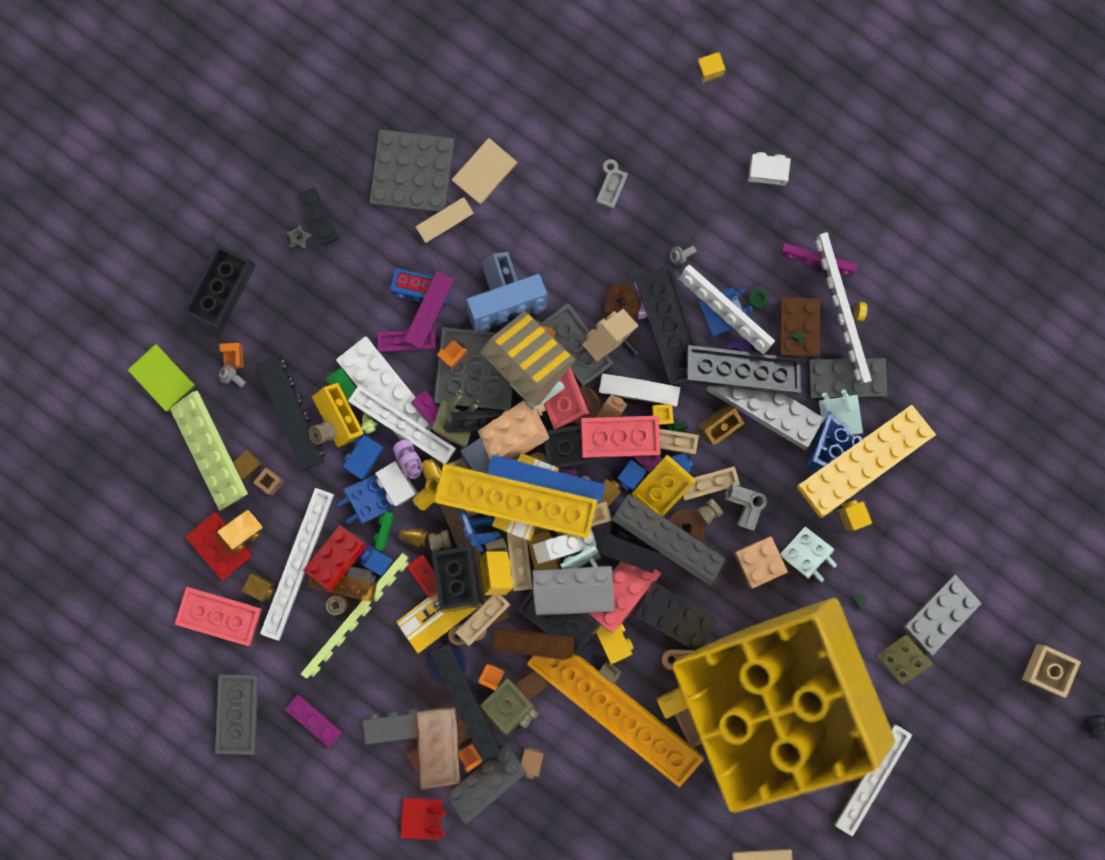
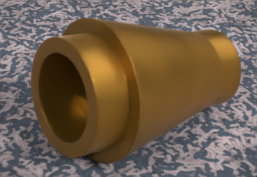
M401 529L399 539L419 548L422 546L426 547L429 541V532L425 531V529Z

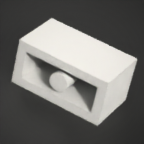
M761 152L753 154L750 159L748 181L785 186L789 177L790 158H786L784 155L767 156L766 153Z
M394 461L376 472L378 477L376 481L381 488H385L388 493L386 498L391 505L400 506L418 494L410 479L405 477L398 461Z

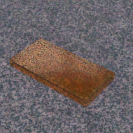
M451 706L416 711L420 788L427 789L460 784L456 708Z

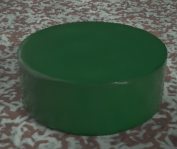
M761 289L753 290L748 296L749 305L755 309L764 307L768 301L766 292Z

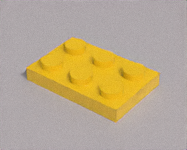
M666 455L636 487L631 495L663 517L697 480Z

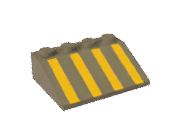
M526 311L491 337L480 351L528 402L539 405L576 360Z

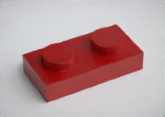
M422 554L409 563L407 567L429 598L437 593L435 572Z

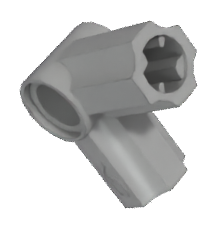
M730 484L726 491V500L744 506L737 525L754 531L760 512L766 506V497L756 491ZM757 496V503L753 505V499Z

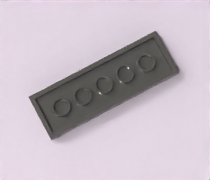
M629 494L612 518L614 522L710 586L716 579L725 561V558Z

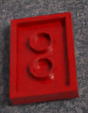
M214 512L189 533L186 538L220 579L224 581L254 555L247 547L239 553L233 552L231 555L224 550L215 539V536L227 523L217 512Z
M339 525L303 571L331 592L367 545Z

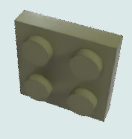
M508 678L480 705L506 735L535 708Z

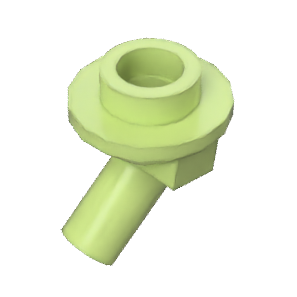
M364 412L361 429L365 434H369L376 430L375 427L378 424L373 421L370 415Z

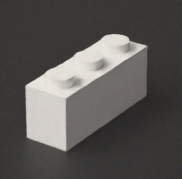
M590 529L588 538L566 534L532 546L539 564L581 551L587 546L593 547L597 545L592 529Z

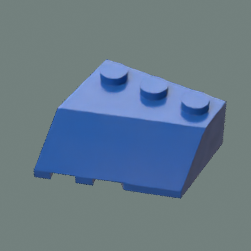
M830 411L815 437L805 467L815 473L863 440L859 435H850L847 430L849 427L844 422H839Z

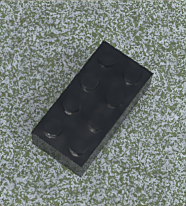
M217 244L182 312L222 332L256 264L252 260Z

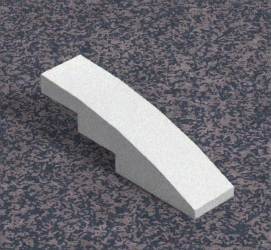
M602 374L598 393L613 394L617 397L650 403L672 404V406L676 407L680 387Z

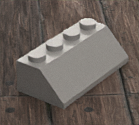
M611 566L533 571L536 616L615 612L614 580Z

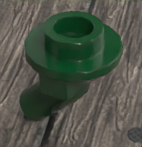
M686 421L677 424L661 425V429L677 432L688 428Z

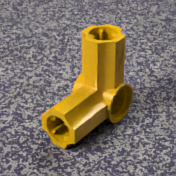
M433 458L422 463V472L427 482L426 486L413 499L414 504L420 510H426L435 502L442 472L437 460Z

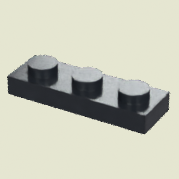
M312 187L298 194L321 245L324 246L339 239V235L317 189Z
M499 410L449 412L444 429L447 433L478 431L502 414Z

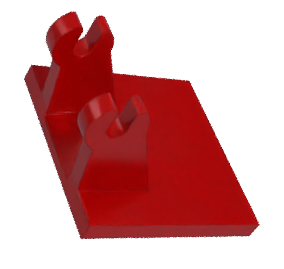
M404 797L401 838L440 840V835L445 836V831L441 830V817L446 816V811L442 809L443 800Z

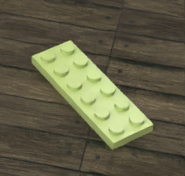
M191 392L172 406L170 410L219 511L248 495L199 392Z

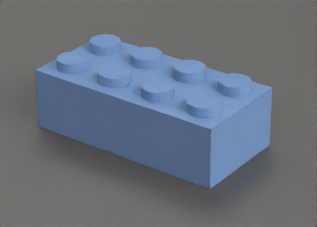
M540 274L468 298L467 314L475 333H484L489 331L491 327L497 325L500 327L508 324L509 321L514 320L524 311L529 314L543 312L547 307L548 293Z

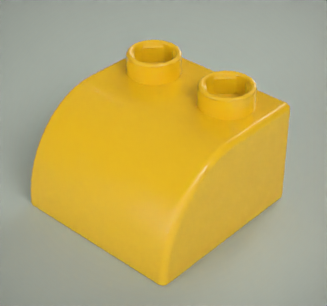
M836 598L810 605L730 634L693 651L673 664V670L727 807L733 813L874 773L895 744V738L842 607Z

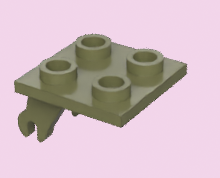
M459 390L450 403L444 400L440 402L432 430L465 448L471 431L447 433L444 429L449 412H461L455 408L463 394V391ZM475 399L467 411H475L480 401Z
M908 634L877 654V657L901 685H904L933 665L926 652H922L916 646L914 639Z

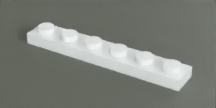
M691 265L684 269L679 280L764 355L775 340Z
M360 385L349 399L350 403L405 439L410 440L411 443L443 464L448 462L456 448Z
M893 724L891 727L895 738L894 746L876 772L862 776L834 824L852 837L912 734L896 724Z

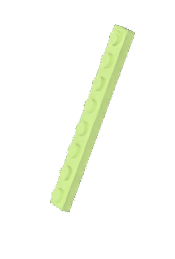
M404 552L313 658L301 675L306 679L310 675L312 677L315 676L321 669L318 666L321 661L324 660L326 662L333 654L332 648L335 645L339 647L346 639L343 635L348 630L352 632L358 625L356 621L360 615L364 617L371 609L369 604L373 600L377 602L384 594L381 590L385 585L390 587L395 581V573L398 570L402 572L409 564L406 560L409 557Z

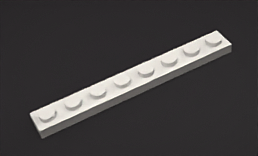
M828 233L820 234L815 243L818 252L821 251L823 259H821L823 269L827 270L828 277L826 280L828 287L833 290V304L839 310L837 317L839 324L844 327V341L850 347V351H848L849 358L856 367L854 370L855 378L857 381H860V384L872 381Z
M315 488L260 634L278 641L280 640L305 574L303 570L309 564L334 494Z

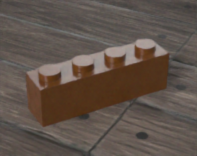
M503 627L493 630L492 649L566 660L573 657L574 637Z

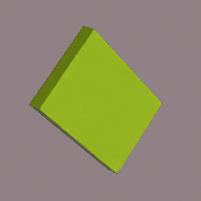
M157 344L128 369L166 412L195 387V384Z

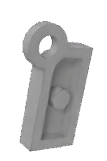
M609 159L603 165V170L607 177L596 203L614 210L628 173L618 170L617 162ZM607 165H614V169L608 170Z

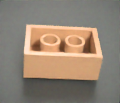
M522 401L478 430L490 460L492 454L516 460L519 458L520 453L526 454L549 439L537 410L526 401Z

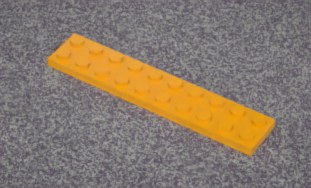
M573 653V657L566 660L533 656L528 661V666L678 787H681L704 760V756L619 687L610 683L598 673V670L580 656L578 657Z

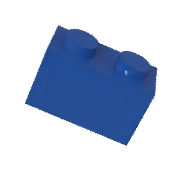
M363 435L362 438L358 437L355 441L353 452L345 456L343 468L360 479L365 480L385 448Z

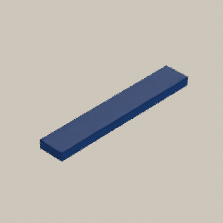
M494 454L491 456L487 474L597 499V503H601L605 488L603 483Z

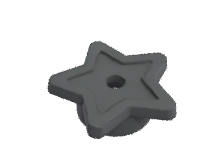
M298 225L293 231L287 232L291 239L289 245L291 248L297 245L304 249L306 248V240L311 237V234L303 232L301 225Z

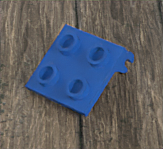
M733 287L721 292L743 313L747 314L753 310L751 306L747 309H742L738 297L745 293L744 289L735 292ZM703 300L698 302L713 337L733 329Z
M377 475L343 490L347 497L336 504L337 507L351 502L356 512L354 516L345 521L346 524L357 519L363 524L384 514L385 511L388 512L394 509L393 505L386 498V491L377 483Z
M459 508L460 511L457 514L460 521L464 524L463 530L467 538H469L473 547L476 546L479 552L483 551L482 544L501 539L498 531L484 534H476L475 529L492 526L494 522L493 516L471 519L465 509Z

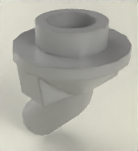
M694 245L684 251L679 246H675L670 252V259L675 265L684 264L686 258L697 251Z
M231 365L221 368L219 377L222 383H229L232 380L241 388L246 384V381L236 374V368Z

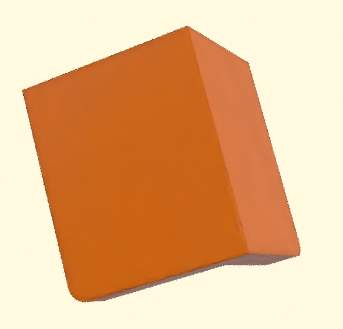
M453 340L444 350L441 349L437 356L453 370L468 352Z
M240 343L220 344V352L224 356V367L231 365L236 369L244 368L243 345Z
M487 663L478 682L496 691L505 671Z
M474 742L457 753L466 766L465 770L467 772L483 762Z

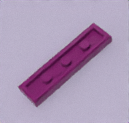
M439 271L436 272L404 341L418 348H423L455 279Z

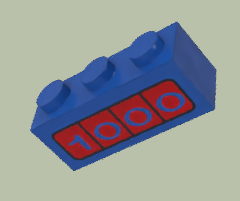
M395 268L390 291L396 298L405 299V297L413 298L412 301L422 304L434 277ZM450 289V291H449V293H448V296H447V298H446V300H445L443 306H446V307H447V305H448V301H449L451 289Z

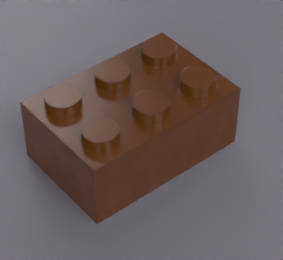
M782 297L778 301V356L812 359L820 356V298ZM795 332L801 335L806 334L804 342L800 345L796 339L792 338Z

